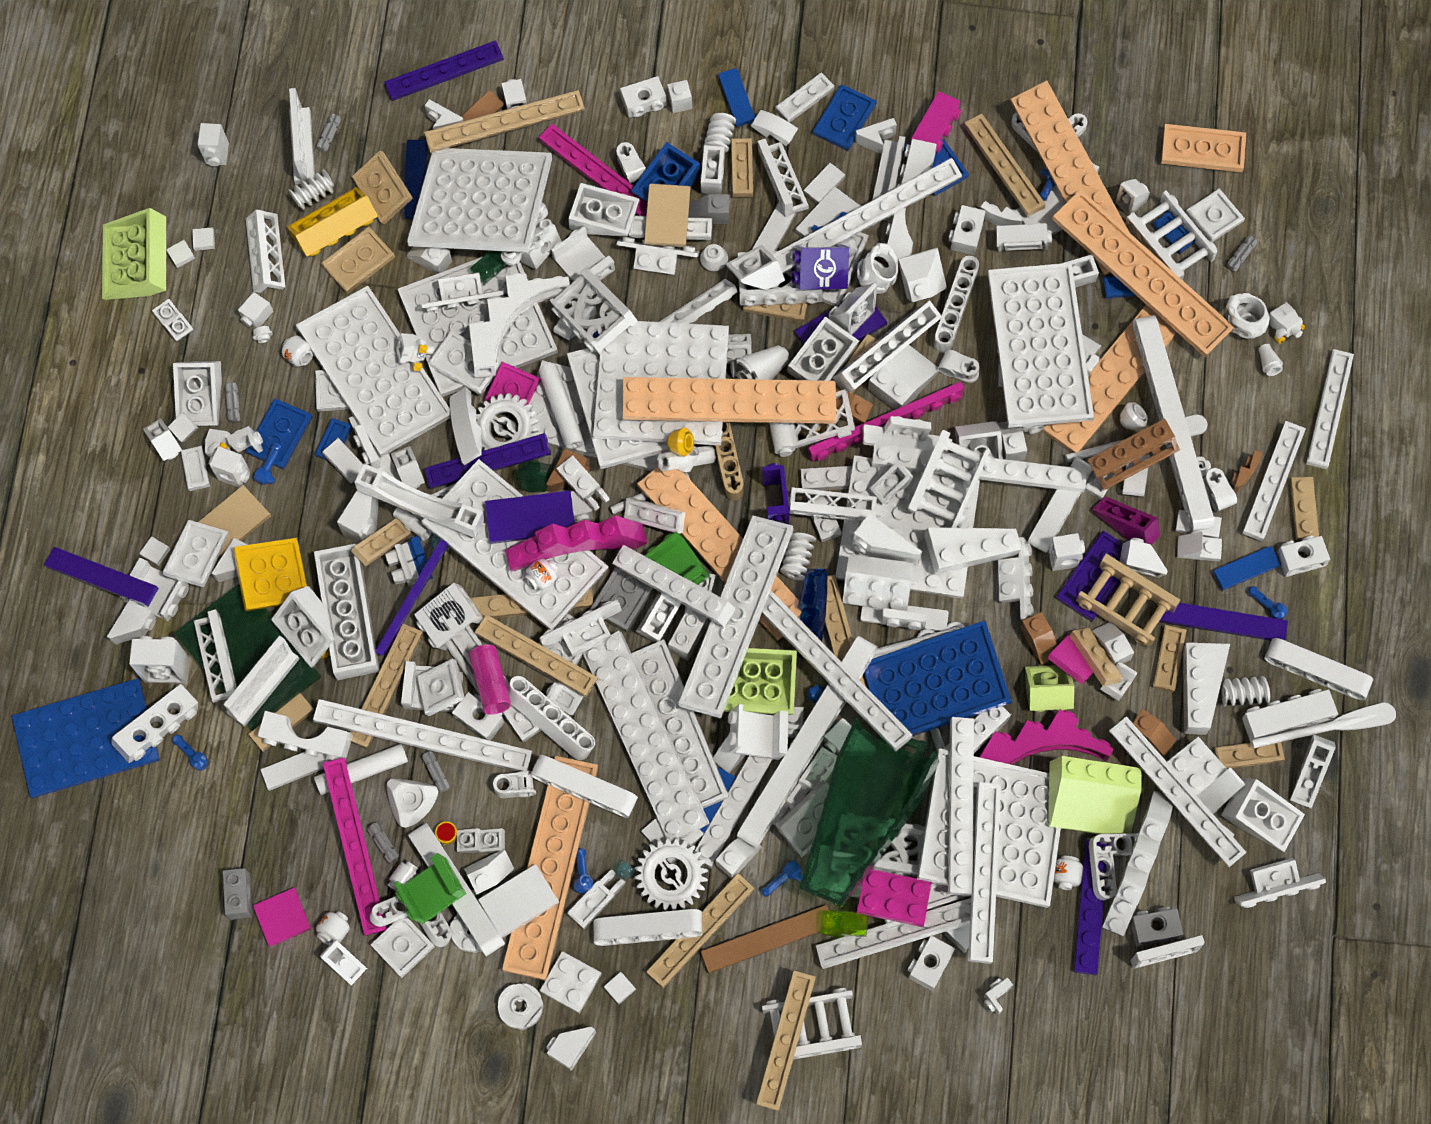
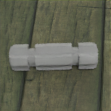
M331 114L329 116V123H326L320 136L321 139L317 143L319 150L324 152L328 150L329 143H331L337 130L336 127L339 126L341 121L338 115Z
M1251 235L1248 236L1229 260L1227 267L1232 271H1237L1240 264L1243 263L1251 250L1256 246L1257 239Z
M234 382L227 383L225 388L227 392L228 420L231 423L239 422L238 386Z
M432 751L424 753L422 758L425 764H428L427 768L434 782H436L435 785L438 791L444 792L448 790L450 786L447 780L444 779L445 776L438 761H435L434 753Z
M379 823L371 824L368 827V832L372 837H375L373 840L381 852L386 854L384 856L389 863L396 861L399 858V854L396 849H392L394 846L385 832H381L383 829Z

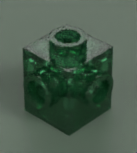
M537 460L525 462L523 467L519 468L517 480L521 481L520 489H526L529 492H545L547 489L546 483L550 475V464L540 463Z

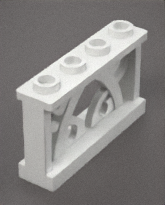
M769 251V252H770L771 254H774V253H776V252H778V251ZM740 252V253H738V257L741 256V255H743V254H745V253H747V252ZM789 270L785 273L792 277L793 271ZM739 280L740 305L814 304L823 301V289L800 290L794 286L792 281L782 288L777 286L768 290L758 288V290H747L748 284H744Z
M585 267L580 272L582 275L555 299L552 298L549 301L554 306L552 311L559 318L564 317L562 321L569 329L574 327V334L580 340L584 338V344L591 351L595 349L601 354L602 350L626 328L629 326L633 327L638 321L632 312ZM597 294L596 298L592 299V296ZM605 300L600 308L601 318L583 319L586 304L596 305ZM568 303L572 305L570 309H565ZM612 309L609 313L606 312L608 316H605V311ZM598 331V334H599L600 336H598L597 338H594V337H593L594 332Z
M839 814L831 871L863 876L865 868L917 879L925 827L919 824H903L894 820L884 821L874 817L865 818L853 814ZM845 830L858 832L857 834H852L850 832V836L853 840H855V842H852L845 837ZM882 837L895 851L885 854L882 859H875L873 853L864 845L876 838ZM904 839L917 841V847L912 850H905V848L910 847L912 841L905 842ZM841 842L850 847L846 854L839 853ZM862 852H864L868 857H863L860 855H862ZM918 854L917 865L910 864L908 856ZM895 857V861H888L889 858Z

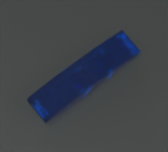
M426 139L407 140L405 186L413 199L404 206L405 219H414L428 169V145Z
M807 569L797 608L801 611L800 620L822 642L826 618L828 571L826 569ZM797 651V656H798L799 658H804V657Z

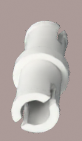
M399 507L395 509L393 516L402 522L408 531L414 532L423 541L430 537L432 531L420 522V518L417 515H412L407 510Z

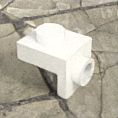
M249 426L227 436L229 445L237 452L250 446L259 453L263 451L261 435L258 431L254 432Z
M1118 662L1116 668L1123 677L1119 683L1101 687L1102 691L1120 701L1137 675L1136 671L1122 662Z
M557 682L552 684L546 692V697L569 715H574L584 697L564 684Z
M1001 978L990 985L991 990L984 996L986 999L984 1003L991 1013L995 1012L999 1015L1003 1010L996 999L1012 988L1013 984L1008 978L1004 981Z

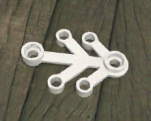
M541 203L538 219H544L548 215V210L544 203ZM544 219L540 222V227L535 228L530 250L544 245L541 234L549 233L553 230L551 220ZM502 251L501 258L506 264L515 265L521 260V254L526 252Z

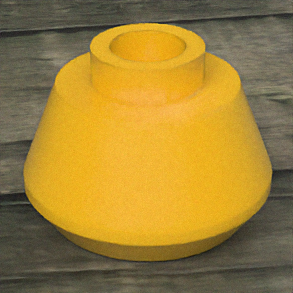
M686 427L673 431L667 438L668 447L672 452L686 457L692 452L694 447L693 433Z

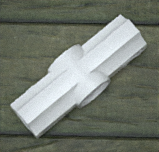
M712 445L694 446L692 452L686 457H682L672 451L660 453L657 457L658 467L661 471L679 469L683 472H690L693 466L714 463L716 460L715 449Z

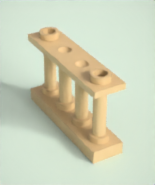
M1106 554L1099 566L1103 571L1088 594L1080 591L1076 601L1079 602L1083 609L1095 612L1133 636L1140 645L1151 647L1155 640V637L1150 635L1165 611H1170L1171 613L1175 611L1180 599ZM1114 576L1120 580L1121 584L1108 604L1104 606L1096 601L1095 598L1109 577ZM1128 588H1133L1139 592V597L1125 618H1123L1113 610ZM1151 599L1157 603L1158 608L1142 630L1133 624L1132 621L1146 600Z

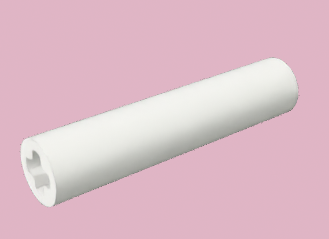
M555 363L546 364L539 369V373L565 447L568 450L579 448L584 444L557 365Z
M402 744L349 763L347 767L351 784L407 763L408 759ZM323 773L315 776L314 779L320 794L329 793L326 774Z

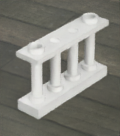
M1166 190L1163 192L1160 200L1162 204L1143 217H1137L1133 212L1127 216L1125 225L1141 244L1183 280L1184 270L1204 256L1210 262L1214 261L1217 248L1212 241L1207 240L1182 210L1175 196L1170 195ZM1166 210L1175 217L1174 220L1154 233H1150L1146 228L1148 222ZM1179 225H1182L1189 232L1167 248H1163L1158 242L1160 238ZM1195 239V244L1200 250L1181 263H1175L1171 255Z
M942 430L907 510L915 513L917 509H925L952 521L951 528H956L957 526L961 528L966 517L962 513L982 468L987 469L992 457L988 456L990 452L988 449L981 455L953 443L952 439H949L950 433ZM950 450L978 462L979 465L975 474L973 475L943 462L944 459L940 458L942 451ZM940 469L970 482L966 494L935 482V479L931 477L934 470L939 471ZM932 489L962 502L958 513L955 514L925 501L926 498L923 497L925 490L930 491Z
M846 988L833 990V994L810 997L808 1006L815 1005L821 1039H819V1043L810 1044V1041H807L803 1022L793 1060L862 1047L861 1036H855V1033H852L846 999H852V990L847 991ZM779 1000L767 1001L766 1005L762 1006L763 1014L770 1013L774 1038L780 1021L779 1011H783L785 1002L780 1003ZM837 1001L843 1030L842 1039L833 1040L830 1037L824 1003Z

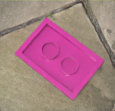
M865 868L856 913L923 927L932 882Z

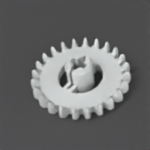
M500 393L498 400L491 396V403L484 401L485 408L478 407L480 414H476V419H478L476 423L482 428L481 450H488L532 437L533 435L531 434L533 432H539L538 429L533 427L539 421L532 419L537 413L529 412L533 406L530 404L525 405L527 403L526 399L519 401L520 396L518 395L512 398L510 393H507L505 398ZM503 412L512 413L517 418L518 427L514 421L506 417L498 418L497 415ZM495 419H496L498 422H500V423L506 425V426L508 427V429H509L510 431H512L513 433H511V432H509V431H506V430L504 429V426H502L501 424L497 423V422L495 421ZM491 423L494 424V430L497 434L504 438L512 439L507 442L497 441L492 436Z
M667 837L664 845L661 840H658V847L652 844L649 845L651 852L643 850L646 858H638L642 866L635 867V869L640 871L641 874L635 876V879L642 880L637 885V888H644L641 896L650 895L647 903L656 900L655 908H658L663 903L664 911H667L669 905L672 906L673 911H676L677 904L682 909H685V901L693 905L691 897L700 898L697 890H705L700 882L708 881L707 878L702 876L708 870L701 868L706 861L698 860L702 853L697 852L693 854L695 845L687 848V840L679 845V838H676L674 843L671 844L670 838ZM667 858H676L685 864L688 877L684 885L681 882V869L675 864H669L666 861ZM663 862L672 871L677 870V872L675 873V879L678 881L680 886L677 885L675 880H672L671 878H666L669 874L667 872L668 870L663 865ZM658 864L662 867V879L667 884L674 885L677 890L668 891L658 885L655 879V870Z

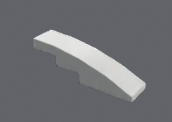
M467 387L450 396L453 432L461 461L464 465L481 455L482 428L476 423V409L471 405V391Z
M822 747L799 779L797 786L786 800L785 805L773 824L776 825L822 780L827 782L841 758Z

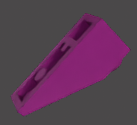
M1104 496L1092 509L1094 514L1128 540L1139 538L1144 540V543L1152 545L1160 536L1157 517Z

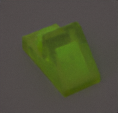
M822 911L821 934L838 938L845 936L867 937L868 915L856 912Z

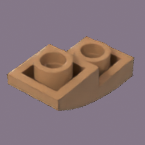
M490 90L462 118L464 121L496 113L505 104Z
M1254 450L1252 457H1247L1245 466H1241L1238 473L1234 472L1230 484L1234 485L1233 490L1235 494L1251 479L1263 452Z

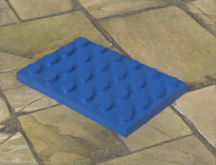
M985 620L874 658L865 670L870 692L907 728L912 736L948 725L952 717L968 718L1012 703Z
M139 678L12 715L28 790L32 799L160 761L157 746L149 747L145 751V755L138 761L133 760L128 763L112 745V737L148 710ZM137 735L133 739L137 742H142L145 740V737Z

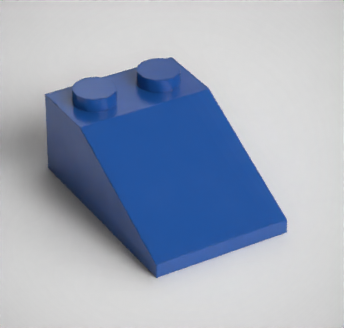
M666 142L631 192L648 203L649 184L690 186L691 188L702 173V168L699 162Z

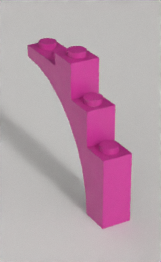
M615 515L598 524L584 519L567 528L556 524L548 525L536 531V536L505 550L510 570L517 571L540 559L546 560L564 554L595 549H621L623 545L635 550L648 542L641 523Z
M1059 709L1048 730H1045L1044 726L1039 722L1027 720L1015 742L1007 733L995 731L980 758L1013 765L1019 760L1039 752L1069 750L1090 754L1107 762L1114 749L1105 740L1093 738L1087 730L1083 728L1077 729L1076 726L1079 719L1076 718V715L1068 710L1063 711Z

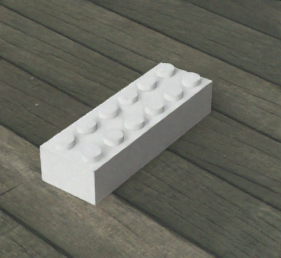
M357 544L314 552L322 604L335 639L329 646L333 673L337 680L380 672L378 656L375 652L376 644L363 565L351 552Z

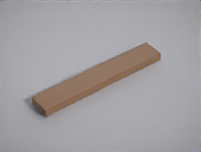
M825 905L703 950L701 954L707 971L710 974L835 927L828 906Z

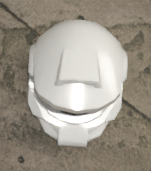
M877 243L871 252L867 253L865 259L857 263V277L860 285L865 286L875 283L877 285V294L886 292L897 280L898 259L889 244ZM878 256L883 257L888 262L889 267L885 268L884 265L874 260V258Z
M1249 293L1231 295L1226 305L1229 311L1228 322L1234 326L1231 332L1248 339L1265 333L1270 322V316L1265 303Z

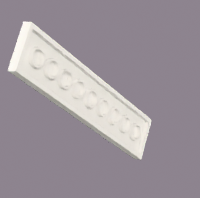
M752 516L721 594V598L728 601L736 609L725 627L711 620L681 695L680 707L718 718L722 717L794 531L792 525Z
M617 631L603 643L582 652L592 674L597 676L596 684L666 838L669 837L672 844L676 838L680 840L710 824L622 632Z

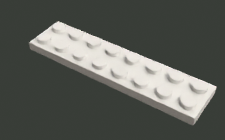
M663 639L631 653L702 808L704 809L729 798L695 712L679 706V701L685 687L666 641Z

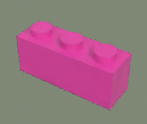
M938 91L912 136L911 143L912 139L937 144L936 152L939 153L943 146V138L945 136L948 137L953 126L951 124L960 117L962 111L959 109L960 101Z

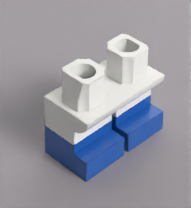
M419 536L411 538V541L402 545H394L396 549L385 554L389 567L401 563V569L391 572L395 584L407 582L409 586L414 585L428 562Z

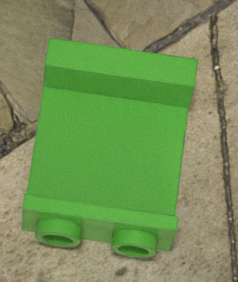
M678 532L667 535L662 543L650 548L645 557L697 585L710 576L683 536Z
M439 853L431 857L434 864L405 884L399 881L394 883L397 888L395 893L398 899L405 903L408 908L406 910L408 917L412 921H417L421 924H424L467 894L447 858Z

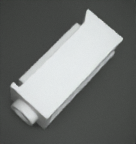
M1047 223L997 226V248L999 252L1004 249L1006 251L1043 249V247H1046V250H1048V243H1052V231L1048 230Z

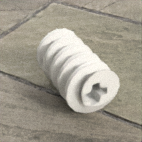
M715 113L712 115L704 145L721 146L725 148V153L728 152L729 147L727 145L731 143L729 138L732 137L731 131L734 130L733 124L736 123V119L725 113Z
M324 169L322 170L323 176L316 173L315 180L309 177L308 184L302 181L301 188L298 185H294V192L288 189L292 198L301 209L305 210L304 203L312 206L311 199L319 202L318 195L326 198L325 191L333 194L332 187H334V184Z
M792 533L784 554L785 558L782 561L783 565L780 568L783 575L796 581L806 579L801 573L808 572V569L803 567V565H810V561L805 558L812 557V553L807 550L814 549V545L809 543L816 542L814 536L805 533Z
M1260 676L1258 680L1256 677H1251L1250 681L1243 677L1241 682L1238 678H1234L1232 682L1227 678L1223 682L1222 702L1225 707L1228 700H1230L1232 706H1235L1236 699H1239L1241 705H1244L1245 699H1248L1249 704L1252 705L1254 698L1257 699L1258 704H1261L1262 698H1265L1267 703L1270 702V688L1264 676Z

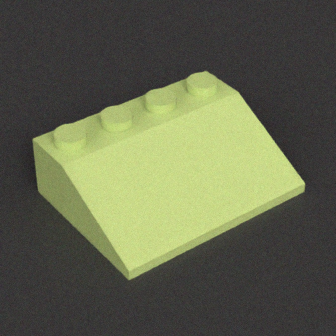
M148 208L103 224L102 299L145 297L166 291V216Z
M748 648L724 711L730 712L738 704H742L743 711L776 714L779 711H787L788 715H794L797 651Z
M1060 756L1050 761L1048 827L1094 834L1131 833L1141 793V768Z

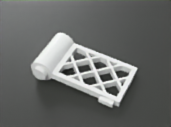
M844 389L836 392V399L843 397L844 402L839 410L836 409V423L842 415L847 418V426L839 428L836 426V423L828 424L829 427L826 432L819 434L816 430L820 423H815L812 429L804 425L805 423L769 422L775 453L781 457L790 456L798 447L837 435L839 438L852 435L851 431L855 430L847 391ZM802 428L810 431L805 439L798 440V433Z

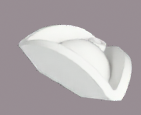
M390 779L387 782V793L391 810L397 823L401 827L406 828L423 819L437 799V787L418 781Z

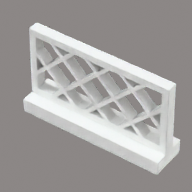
M296 88L289 89L291 106L289 113L294 182L297 185L301 184L302 181L308 183L309 177L315 180L311 111L309 107L302 108Z
M280 635L224 703L228 710L227 714L244 727L300 659L291 651L285 639Z

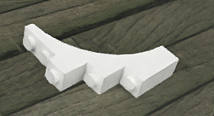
M513 273L506 275L508 297L487 299L490 321L469 323L475 378L496 376V358L506 331L526 310L542 301L557 297L570 285L569 277L556 276L549 279L535 278L527 281L526 274Z
M1156 791L1153 792L1126 869L1102 927L1124 936L1135 908L1143 894L1150 870L1158 853L1160 842L1169 823L1173 804L1164 794Z

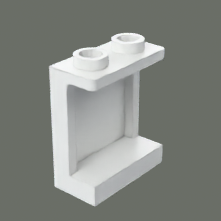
M406 661L401 700L404 709L424 710L417 676L434 667L416 666L415 662ZM458 666L461 683H463V672H460ZM459 701V702H457V703H455V704H453V705H451V706H449V707H447V708H445V709H443V710H441V711H442V712H453L454 709L456 708V706H458V704H459L461 701Z

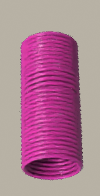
M493 645L475 647L470 651L469 658L483 710L489 715L505 712L511 707V701L496 647Z

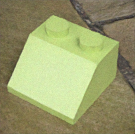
M1057 665L1025 667L1027 701L1030 711L1043 712L1045 710L1059 711L1061 709L1064 711L1074 709V683L1070 675Z

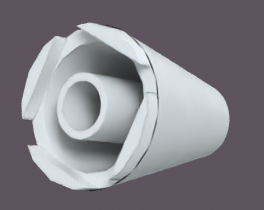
M774 346L736 358L730 365L733 378L737 376L738 379L772 380L788 364L789 353L784 347Z

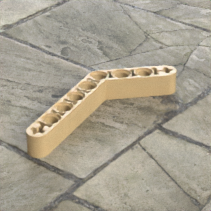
M723 422L722 428H725L726 431L723 432L721 445H714L725 495L733 501L739 500L744 494L743 479L730 422ZM722 447H729L731 450L722 452L720 449ZM727 466H733L735 468L733 471L725 470ZM734 480L735 488L737 490H733V488L731 487V481Z

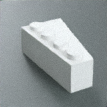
M928 527L924 532L935 574L1016 556L1022 550L1016 529Z
M1185 644L1182 651L1184 734L1206 735L1211 728L1230 644Z

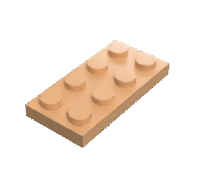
M1165 124L1161 164L1243 172L1246 132Z

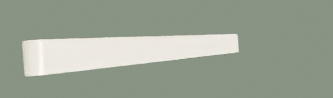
M1153 315L1134 319V334L1159 421L1164 418L1166 419L1180 448V451L1169 457L1189 528L1192 532L1214 528L1213 513L1157 318ZM1171 441L1166 443L1167 448L1172 446Z
M858 636L842 663L860 680L873 659L878 646ZM830 683L822 693L788 749L787 754L783 757L737 834L738 838L756 848L762 842L822 743L824 736L828 733L846 703V700Z

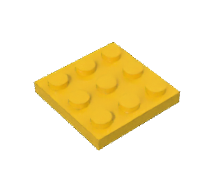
M297 538L236 546L233 548L245 611L281 606L291 592L307 587Z

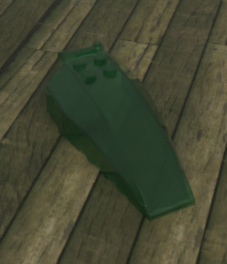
M855 718L836 758L830 786L824 800V807L818 821L816 835L812 842L810 856L800 884L801 890L839 907L846 903L921 802L939 763L938 753L935 751L932 752L930 758L922 757L928 742L911 738L905 745L916 749L914 754L901 748L895 751L882 737L878 739L864 730L860 720Z

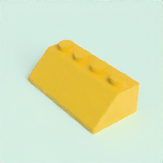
M355 187L286 227L301 251L306 256H314L321 251V248L327 245H334L342 236L353 234L358 227L371 224L374 218L378 216L367 195Z

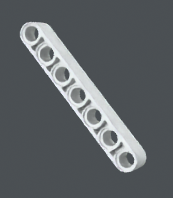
M425 823L409 833V838L428 867L434 864L431 857L437 853L447 858L467 893L452 905L485 956L487 957L505 945L503 939L428 824Z

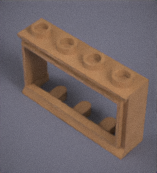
M1164 418L1089 458L1088 461L1102 488L1106 490L1180 451L1174 433ZM1171 441L1172 446L1161 451L1159 447ZM1152 451L1154 456L1144 461L1141 460L1140 457ZM1133 462L1135 466L1125 471L1122 470L1121 467ZM1114 472L1116 476L1106 481L1104 480V476Z

